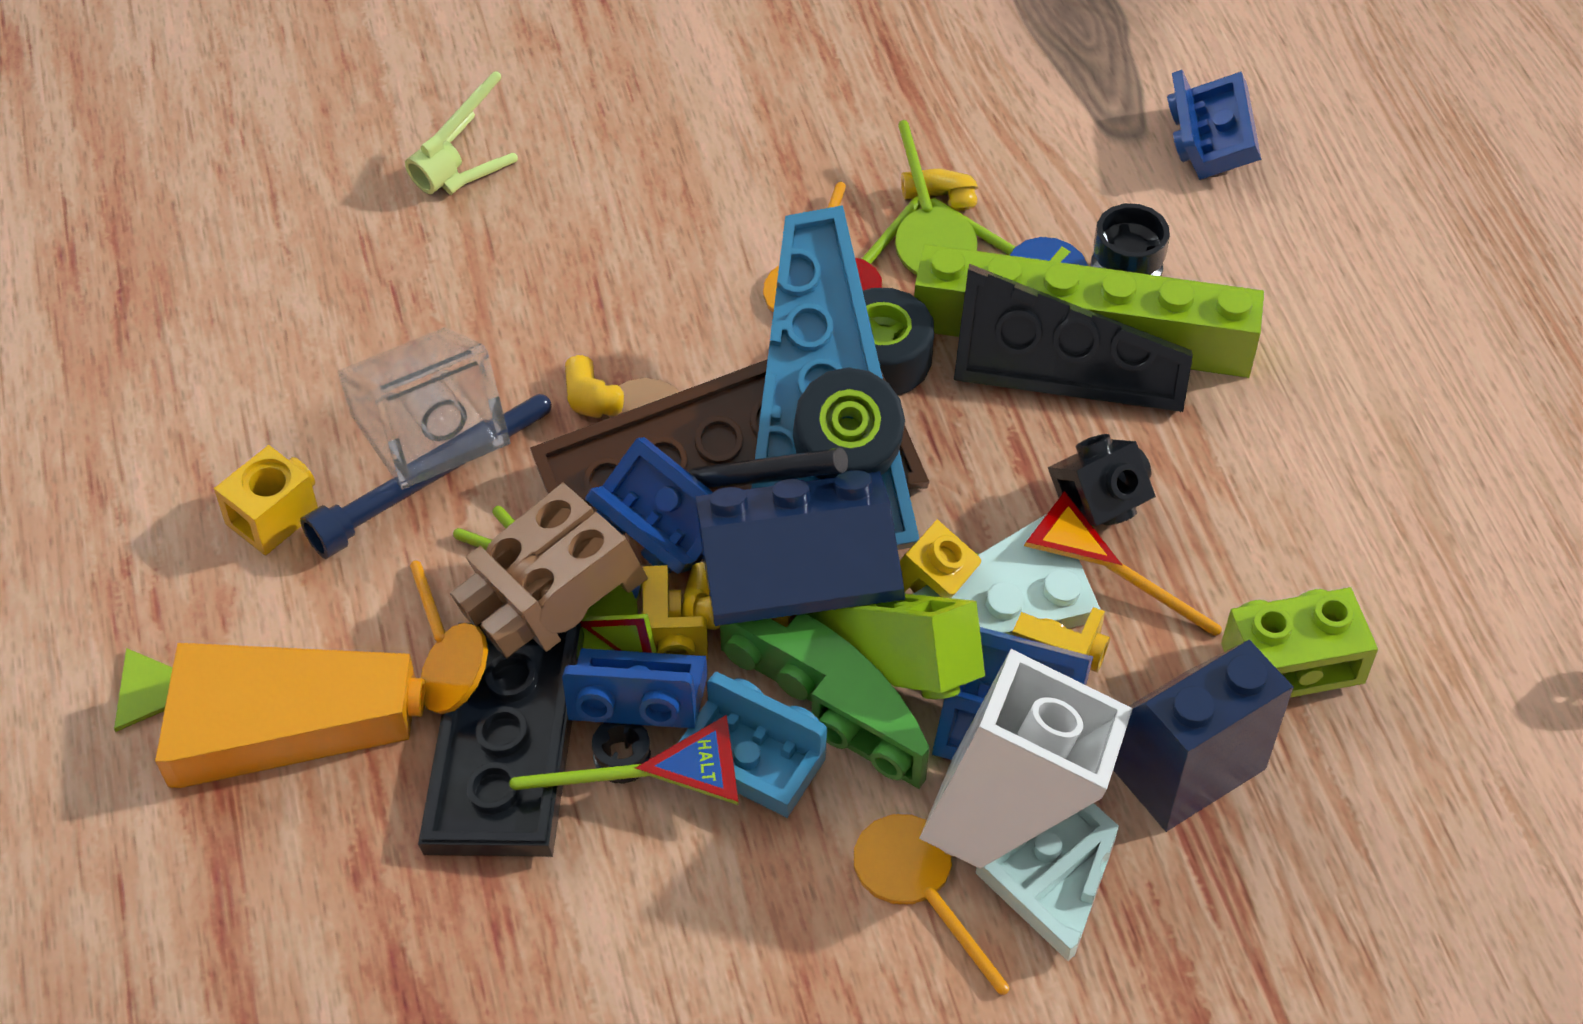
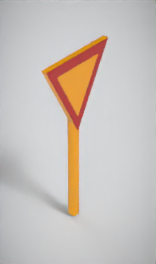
M1065 491L1024 544L1025 547L1104 565L1115 574L1213 636H1218L1222 632L1219 624L1121 563Z

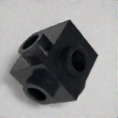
M1109 434L1093 436L1075 446L1076 454L1048 467L1058 498L1065 491L1091 526H1098L1102 523L1103 525H1115L1127 521L1137 514V506L1156 497L1149 479L1152 473L1149 460L1144 452L1138 448L1136 441L1111 439Z

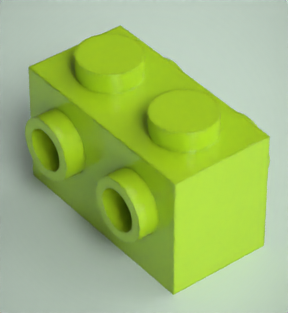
M1351 587L1331 591L1314 589L1298 597L1271 602L1253 600L1238 608L1230 609L1221 642L1222 648L1226 652L1250 640L1291 683L1293 690L1290 698L1365 684L1378 652V647Z

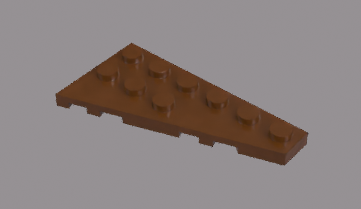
M767 360L530 447L547 495L564 482L589 506H592L585 500L586 495L591 488L603 486L636 438L645 437L689 473L691 469L696 467L755 459ZM904 425L899 451L908 489L928 488V477ZM752 484L736 486V488H740L743 490L751 489Z

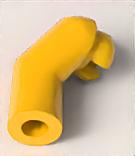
M941 168L922 170L929 197L949 195L948 205L956 211L970 210L977 205L978 201L975 190L978 189V185L971 175ZM911 171L901 173V189L904 199H912L918 196Z

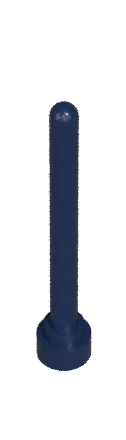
M543 394L534 395L341 508L335 504L328 508L322 505L300 518L302 529L309 543L324 559L348 547V539L355 535L354 528L548 415L552 407L550 399Z

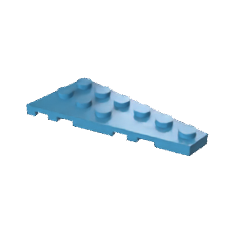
M843 205L785 216L755 459L796 454L792 434L798 400L808 385L824 373L850 367L870 371L883 379ZM846 416V417H843V419H845V418H851V419H853L854 417ZM899 451L887 472L881 476L890 500L897 548L902 550L911 548L919 539V534ZM816 476L797 478L804 481L820 480ZM780 481L752 484L751 489L774 486Z

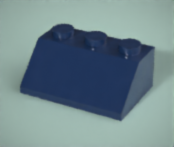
M857 470L847 471L835 478L812 481L786 479L776 483L774 486L746 490L726 487L718 489L709 495L695 496L703 562L715 626L905 600L891 505L880 471L872 473Z

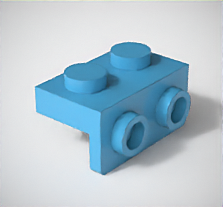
M714 672L707 682L708 701L698 714L695 729L688 728L680 741L727 715L737 793L788 818L826 760L827 727L805 708L799 706L789 707L764 695L757 686L741 678L733 680L719 672Z

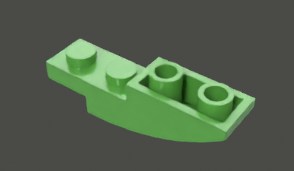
M808 614L796 615L787 627L772 619L720 625L721 651L725 652L727 657L737 666L745 670L755 669L776 681L791 697L798 700L808 699L811 701V713L827 727L826 742L839 749L848 748L871 761L875 769L892 780L902 779L918 789L921 788L926 781L929 745L917 720L900 694L884 675L853 645Z

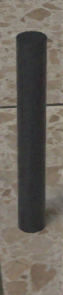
M839 447L696 467L691 469L690 474L707 488L713 490L842 473L847 470L848 456L846 451Z

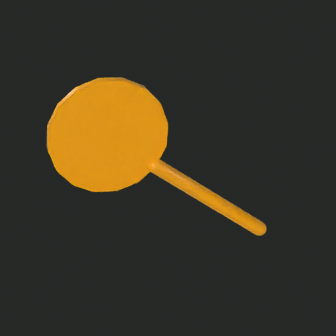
M414 560L410 564V569L436 641L429 651L421 673V678L425 680L424 705L433 712L446 714L455 711L463 705L477 688L486 667L488 655L487 640L479 627L465 622L452 626L445 632L423 566L420 561Z
M891 814L874 820L861 832L854 847V870L861 885L874 897L891 904L913 905L927 900L996 992L1000 995L1007 994L1009 992L1008 983L938 893L945 885L952 867L951 855L919 839L927 820L912 814Z

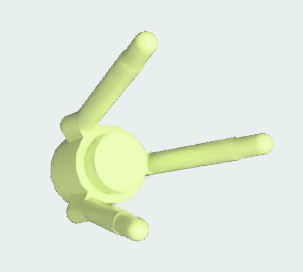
M493 72L440 130L422 144L418 151L405 160V168L408 175L423 192L433 194L442 187L449 195H452L464 184L517 162V154L510 153L458 173L457 168L462 164V159L456 148L451 144L474 119L475 114L473 110L501 80L499 72Z

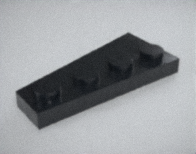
M969 264L954 373L955 381L1171 411H1184L1193 358L1192 350Z

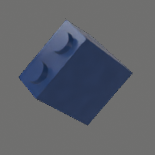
M1247 640L1184 672L1129 705L1133 709L1113 771L1167 832L1267 768L1293 686L1250 640Z

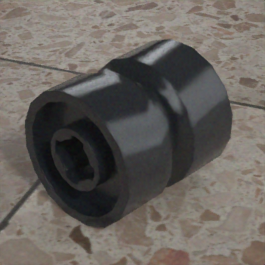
M1124 203L1109 208L1102 213L1096 225L1093 244L1094 253L1091 257L1090 267L1162 276L1163 262L1166 258L1170 238L1168 223L1153 208L1141 204Z

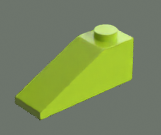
M905 594V600L806 613L853 645L884 675L891 685L921 690L922 697L925 699L954 697L960 694L961 685L985 677L977 601Z

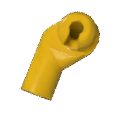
M576 355L566 360L567 400L574 412L594 418H601L602 414L614 417L621 413L624 403L623 390L618 385L608 386L605 385L603 380L595 379L592 359L587 356Z
M696 563L691 567L683 596L682 617L703 616L707 619V629L716 630L720 628V625L715 626L704 563Z

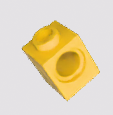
M267 445L214 487L225 524L265 556L301 527V517L318 508L313 490L316 482L308 467L296 457H291L288 460L270 445Z

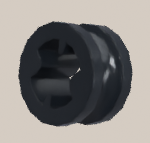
M603 723L593 734L591 745L595 768L642 764L651 759L650 739L647 730L642 725ZM624 742L625 749H628L630 745L632 746V755L628 758L619 759L618 752H615L612 756L611 746ZM638 778L618 779L609 781L612 783L625 784L636 781Z

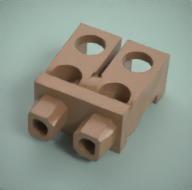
M562 482L499 533L489 543L486 551L479 546L466 556L475 574L454 589L450 595L463 615L475 626L479 625L501 607L498 612L480 626L495 648L507 659L531 639H534L547 652L561 641L557 633L566 632L575 627L584 618L589 607L620 585L627 593H630L647 580L648 577L628 540Z

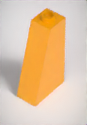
M177 643L155 762L169 788H184L409 740L412 716L422 717L424 678L415 677L411 656L405 653Z

